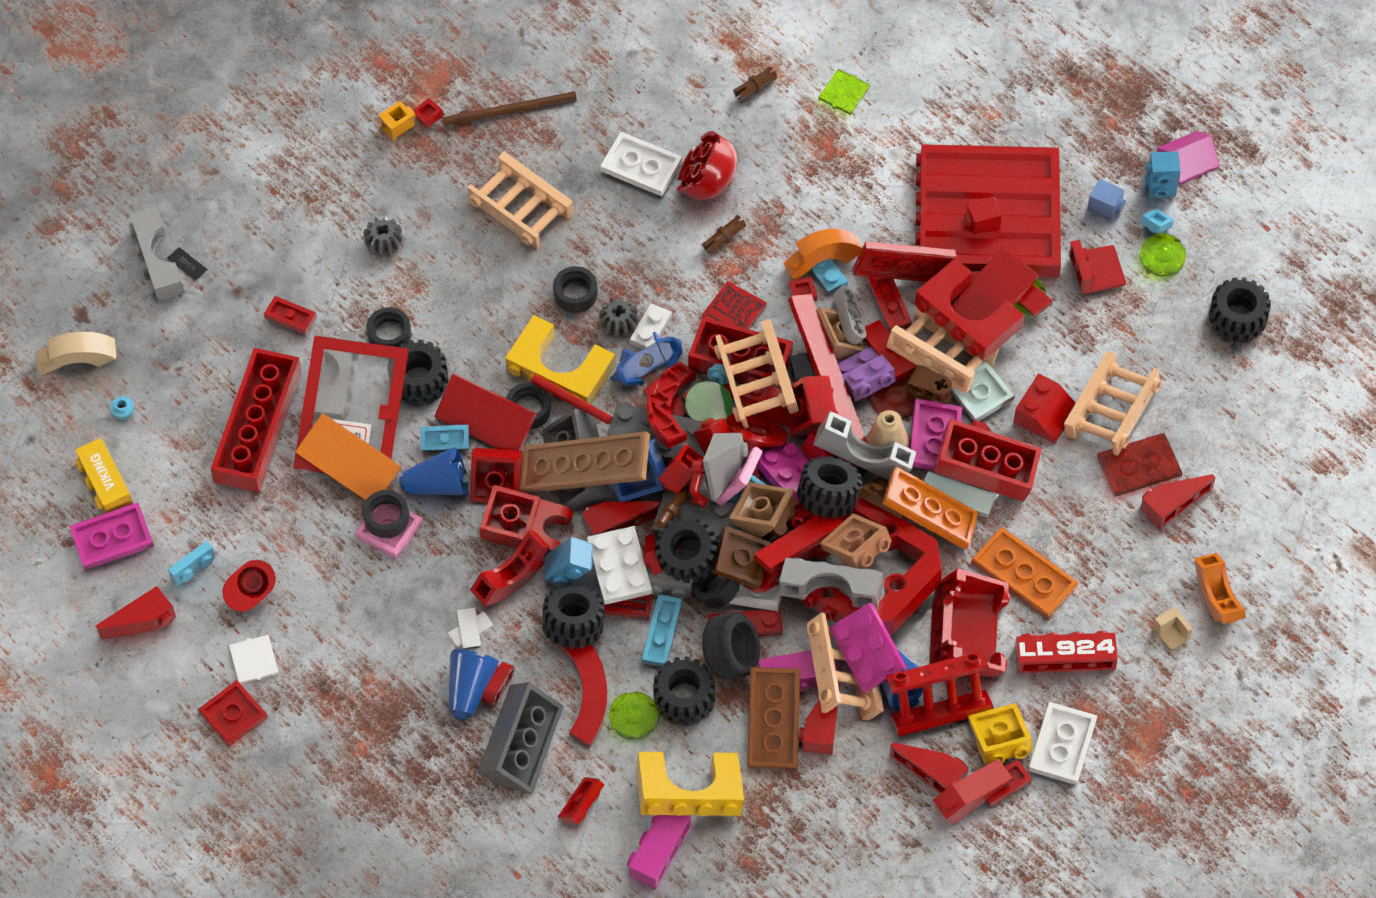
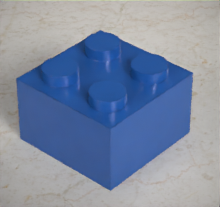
M651 438L649 441L646 480L613 484L619 502L665 489L658 479L665 465L655 438Z

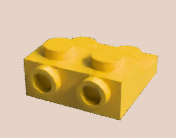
M1016 703L968 716L969 724L977 740V748L985 765L997 759L1001 763L1005 759L1012 757L1023 759L1032 752V738Z

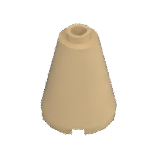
M891 410L883 411L879 414L865 437L867 443L872 445L884 446L897 442L907 448L910 446V439L900 415Z

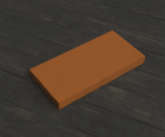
M750 667L748 768L798 769L800 669Z

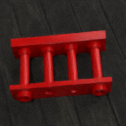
M982 651L886 675V680L892 693H898L900 712L891 714V721L898 736L964 720L969 715L993 709V703L986 689L981 690L979 672L989 670V665ZM970 674L972 693L957 696L955 678ZM946 681L948 699L934 702L932 684ZM922 687L924 705L910 709L908 690Z

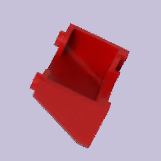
M959 568L942 579V583L933 593L929 664L982 651L989 665V670L979 672L980 676L998 677L1006 671L1007 660L1005 655L996 652L998 612L1006 607L1010 601V594L1008 593L1009 583Z

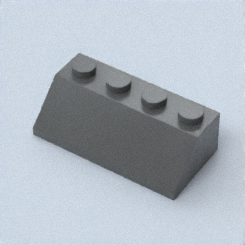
M578 409L571 410L542 430L544 443L599 437L596 418ZM608 484L553 490L555 503L567 506L573 512L584 511L591 505H598L610 499Z
M530 682L510 685L478 773L496 785L532 794L564 706Z

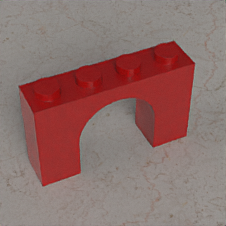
M954 259L916 291L915 305L920 312L930 316L937 326L943 327L948 331L955 341L961 342L966 346L972 355L978 356L982 361H985L1022 328L1024 314L1008 301L990 316L981 320H968L955 313L950 303L970 285L972 272L957 259Z

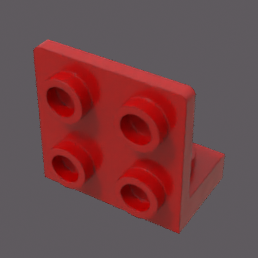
M1080 239L1071 241L1069 258L1081 295L1126 285V279L1114 245L1087 250L1086 247H1082Z

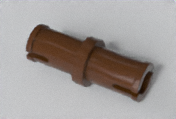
M767 67L758 75L750 76L747 82L733 89L735 97L740 95L737 100L742 102L751 94L759 93L765 85L776 80V72L770 73L773 68Z
M736 215L724 227L720 226L713 236L702 243L705 250L709 249L707 251L708 254L712 255L723 244L731 242L732 237L746 227L743 219L739 221L741 219L739 215Z

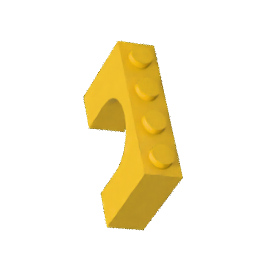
M533 315L505 357L506 370L513 376H521L527 379L530 383H532L531 378L533 375L537 374L585 402L592 404L616 367V355L598 345H594L584 362L577 369L567 373L553 372L542 364L541 358L555 337L554 324Z
M638 752L635 769L641 815L741 816L744 794L738 753H713L710 764L712 784L700 791H687L675 786L668 779L665 769L664 752Z

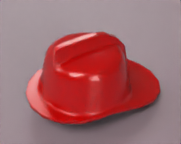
M257 559L250 560L237 569L226 580L222 589L226 605L232 610L239 612L248 611L255 607L275 586L276 576L272 566L265 561Z

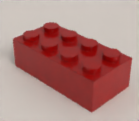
M703 316L688 354V367L693 371L707 375L709 368L714 364L724 365L722 359L718 360L714 346L718 345L715 336L720 335L724 345L760 333ZM777 337L783 360L788 370L790 356L793 355V341ZM763 343L727 354L730 366L765 355L770 350L768 344L763 345ZM766 364L735 374L734 379L736 383L743 385L746 384L749 376L762 379L771 376L772 372H776L774 364Z
M950 419L942 435L933 472L1024 502L1032 490L1042 448Z

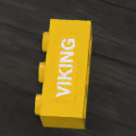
M102 438L75 449L78 457L74 460L80 473L85 472L87 476L84 478L85 484L89 492L94 490L96 496L93 499L98 510L103 509L105 513L133 504L131 495Z

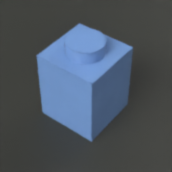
M1099 179L1089 196L1088 209L1113 219L1116 212L1120 213L1125 205L1126 200L1123 199L1124 189Z

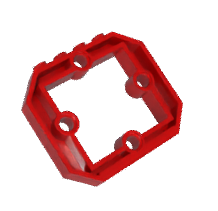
M858 496L855 509L844 517H837L844 522L852 514H856L886 527L892 541L887 551L898 549L917 561L905 575L894 573L886 577L884 581L885 596L879 601L876 611L888 633L894 634L942 583V567L938 542L935 538L906 520ZM813 514L812 516L808 517L804 520V523L814 518L818 514ZM818 544L797 558L809 561L812 557L823 559L828 557L830 553L823 551L821 545ZM821 587L812 591L805 599L798 598L806 607L813 608L819 613H825L826 620L835 623L860 609L859 607H853L850 597L835 587Z

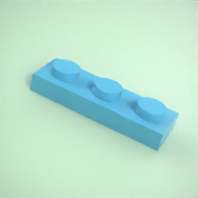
M658 594L642 657L643 664L665 668V662L669 659L682 607L681 598Z

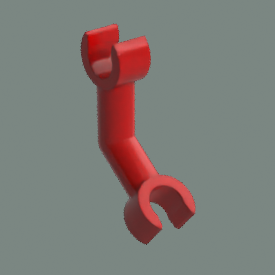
M693 460L691 465V472L693 474L689 488L692 496L690 504L694 507L697 503L704 510L708 499L699 490L702 475L705 473L704 463L702 460Z

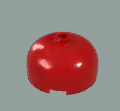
M714 131L705 133L700 137L701 144L694 150L690 149L677 177V180H682L677 190L694 200L706 201L717 197L732 183L737 166L735 148L729 140Z

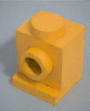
M401 101L378 114L380 128L393 142L397 140L398 136L415 126L414 118L416 116L411 107H406Z

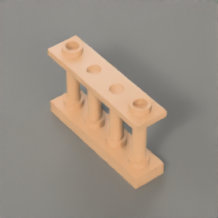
M503 152L498 157L500 171L480 190L470 184L467 187L468 200L474 207H480L517 234L526 245H531L538 250L540 248L539 233L557 215H562L569 219L574 214L573 201L509 154ZM506 177L516 181V184L497 203L487 197ZM522 190L531 192L534 196L516 214L512 215L504 209ZM540 202L550 206L551 209L531 228L521 222Z
M918 308L914 315V323L906 331L896 325L891 330L886 346L916 365L925 366L931 371L947 376L951 380L952 386L964 394L971 388L976 373L974 370L982 362L986 361L992 367L999 351L998 348L985 361H982L978 356L972 355L961 342L955 341L948 331L943 327L937 326L930 316L920 312ZM922 327L934 333L926 342L914 336ZM942 339L954 345L946 354L934 348ZM962 350L973 356L966 366L954 360Z
M770 319L761 321L763 330L759 331L760 334L724 345L721 336H715L718 345L714 346L718 360H723L737 406L733 408L736 421H741L745 429L749 428L747 416L780 405L782 407L787 406L790 414L799 411ZM763 343V345L768 344L770 351H767L765 355L730 366L727 354ZM774 364L776 372H772L771 376L740 386L736 385L735 374L762 365ZM774 384L776 386L781 385L782 393H778L779 396L743 407L740 399L741 395Z
M1107 351L1064 423L1066 436L1075 439L1079 432L1086 431L1112 441L1113 454L1118 456L1121 449L1128 445L1130 434L1153 394L1158 393L1162 381L1159 377V369L1154 368L1149 378L1120 368L1117 364L1116 354ZM1117 376L1139 384L1143 388L1139 395L1136 396L1109 386L1108 382L1111 377ZM1106 394L1133 405L1128 414L1098 404L1097 401L1101 395ZM1095 412L1122 422L1117 432H1113L1087 422V418L1090 413L1093 414Z
M820 613L807 622V632L822 713L829 712L840 703L858 706L861 719L869 721L884 711L879 685L867 693H863L853 674L835 671L833 659L846 660L841 650L831 648L830 637H833L829 630L830 626H827L825 613ZM837 681L854 684L857 696L839 693Z

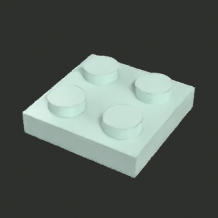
M987 361L974 370L976 373L971 388L966 394L953 386L951 388L953 397L973 421L982 420L1014 400V394Z

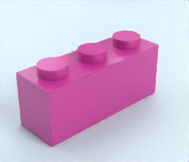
M811 650L759 660V667L800 669V692L818 687ZM833 659V660H834V665H835V671H837L836 664H835V659Z
M653 815L651 828L649 831L643 832L639 840V849L637 852L633 851L627 861L629 876L655 889L657 888L691 828V816Z

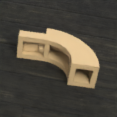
M72 332L47 339L48 346L36 351L37 372L42 375L70 363H88L100 367L116 359L115 339L95 332Z

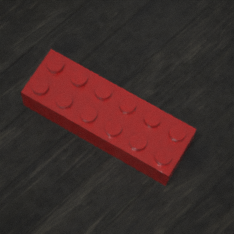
M253 348L210 469L214 483L260 493L302 373L299 357Z

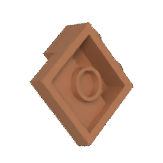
M852 514L821 541L820 545L823 551L839 557L842 565L862 569L869 567L873 563V558L880 552H886L892 541L886 527Z

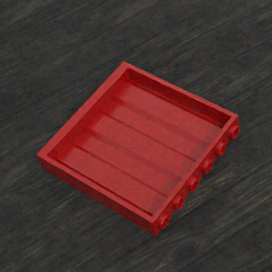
M921 144V153H916V167H920V173H916V186H920V192H916V206H920V212H916L915 226H920V231H916L915 245L955 250V259L971 272L982 271L999 249L1004 247L1036 272L1039 277H1060V148ZM994 196L1002 215L1000 228L974 235L971 227H967L964 220V214L967 213V203Z

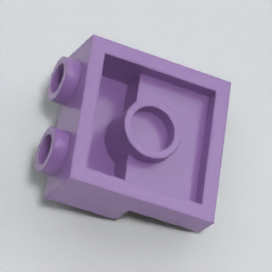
M871 346L838 363L848 393L855 402L896 381L894 368L882 354L878 356Z

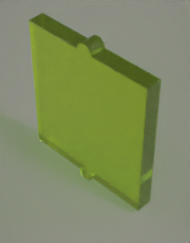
M838 69L818 99L831 105L833 109L837 108L851 115L871 87V84L857 78L856 75H851Z

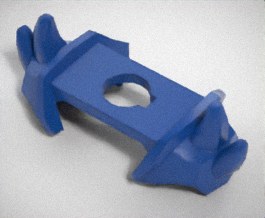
M653 332L655 343L635 354L629 350L622 349L620 363L616 367L614 374L610 376V380L613 382H623L626 386L643 385L645 379H639L640 377L666 363L667 368L676 364L683 353L682 341L675 337L661 338L656 332ZM644 354H650L652 357V363L649 367L640 366L638 363Z

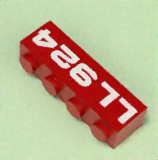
M1079 631L1070 634L1051 632L1046 635L1026 633L1016 636L1017 673L1116 670L1118 655L1115 632L1097 631L1087 634Z

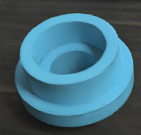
M714 364L709 368L707 376L711 382H717L720 385L729 383L724 365Z
M117 397L110 405L111 413L116 418L127 419L134 412V403L129 397ZM121 405H126L124 408H118Z

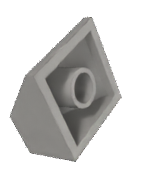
M742 433L713 434L703 460L711 501H717L740 469L744 457L748 455V445L743 441Z

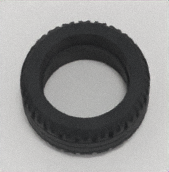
M736 612L712 617L706 624L702 636L704 659L713 674L721 679H734L750 675V667H756L760 657L759 636L751 620L744 614Z

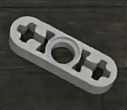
M843 285L834 292L833 297L843 334L850 343L857 345L866 337V330L855 293L848 286Z

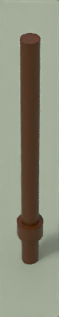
M573 91L471 112L464 110L459 111V114L442 117L443 126L457 123L464 125L471 123L473 120L577 100L576 92Z
M691 479L679 491L671 503H667L661 510V516L655 522L659 529H663L668 521L673 520L677 515L678 508L690 494Z

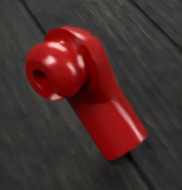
M804 504L794 509L796 513L792 518V525L795 528L804 524V520L813 515L811 510H806L803 507Z

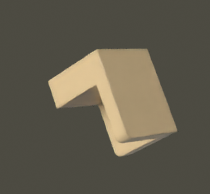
M1173 607L1155 619L1153 631L1165 646L1172 651L1190 640L1192 627L1176 607Z

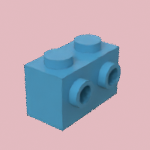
M1179 151L1151 152L1149 162H1145L1146 174H1143V187L1148 189V197L1164 198L1166 196H1176L1181 173Z
M571 537L547 553L545 556L544 581L553 583L556 587H566L567 584H571L589 572L593 565L592 543Z

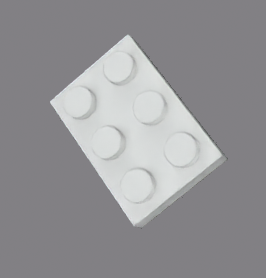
M620 132L602 162L600 171L663 196L682 163V156Z
M635 526L587 537V542L592 543V559L604 605L652 594Z
M1049 702L1029 771L1077 785L1096 724L1097 715Z

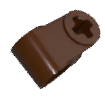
M916 366L905 385L909 393L928 401L948 404L952 399L951 380L947 376L931 371L925 366Z

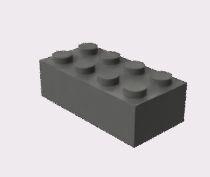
M617 402L607 436L648 432L650 439H656L665 467L685 443L704 458V453L693 433L701 427L700 423L702 421L672 415L677 424L687 433V441L668 449L660 442L650 428L645 408Z
M665 489L655 522L661 516V510L667 503H671L677 495L673 491ZM689 494L678 508V513L674 517L678 521H682V516H687L689 520L692 519V516L696 517L699 522L703 520L707 523L708 527H711L718 542H720L722 529L726 526L746 533L729 519L737 505L735 503L726 502L720 506L716 502L711 501V499H708V503L703 510L697 503L694 507L690 504L692 496ZM669 520L668 524L672 525L673 521ZM654 522L653 534H655L657 540H660L658 534L660 531L665 532V528L659 529ZM690 539L682 542L677 548L699 552L701 542Z

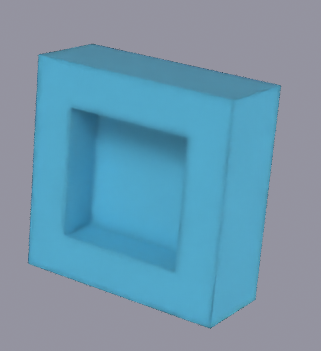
M1154 209L1142 215L1140 223L1151 232L1159 234L1172 228L1174 219L1158 209Z

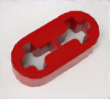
M504 661L498 666L484 690L482 702L493 707L498 703L514 675L515 666Z

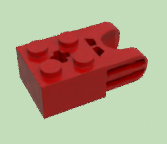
M493 485L480 526V539L517 549L528 531L535 530L550 546L544 555L546 556L547 553L561 543L549 537L544 532L545 528L552 524L567 525L572 521L574 513L567 506L541 500L540 497Z

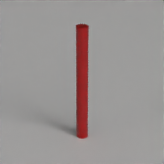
M534 374L531 378L533 384L609 425L612 422L613 416L539 375Z

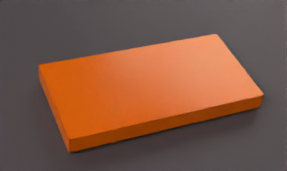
M324 413L321 414L295 451L297 455L365 501L373 493L387 490L402 466Z
M896 466L891 472L882 504L966 550L971 542L978 512Z
M1002 526L971 559V564L989 577L1009 583L1008 591L1047 619L1053 615L1079 583Z

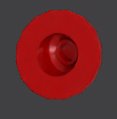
M730 414L726 418V423L731 433H742L743 441L748 445V452L755 447L764 451L768 446H781L788 440V433L782 426L763 416L755 414L747 416L749 428L746 429L741 421H736L734 414Z

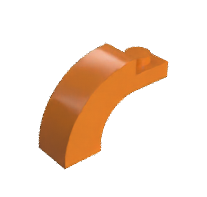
M834 228L824 229L811 233L796 242L795 244L799 250L791 255L783 264L794 280H799L811 268L824 260L838 259L845 264L850 263L859 255L862 245L858 238L849 231Z
M1213 553L1194 558L1202 595L1215 622L1221 621L1222 624L1235 623L1239 619L1246 618L1245 608L1237 600L1231 589L1226 564L1220 555Z

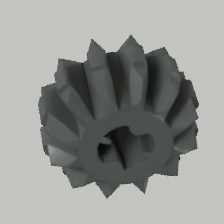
M384 216L383 220L375 217V223L368 222L367 229H364L363 234L365 245L370 247L372 253L379 251V254L382 256L386 251L391 255L392 249L399 250V243L403 241V234H401L402 228L400 224H397L394 218L388 221L386 216Z
M611 297L610 304L603 303L602 310L599 312L600 326L606 329L607 334L614 332L616 338L619 333L627 336L628 330L634 331L636 328L635 324L639 322L638 309L636 306H632L630 299L623 302L622 297L619 298V301H615Z

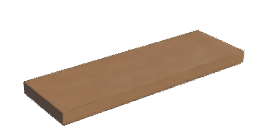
M644 431L524 446L519 492L527 494L646 480L650 434Z

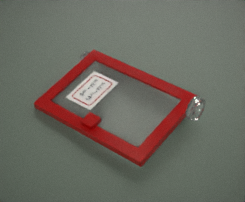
M323 328L316 329L296 450L321 414L324 413L392 460L409 349L338 339L339 332ZM295 453L293 469L298 470V475L312 477V472L325 474Z

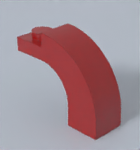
M535 530L528 531L513 555L497 568L481 572L470 588V591L484 606L493 605L508 598L523 587L544 564L541 559L550 546Z

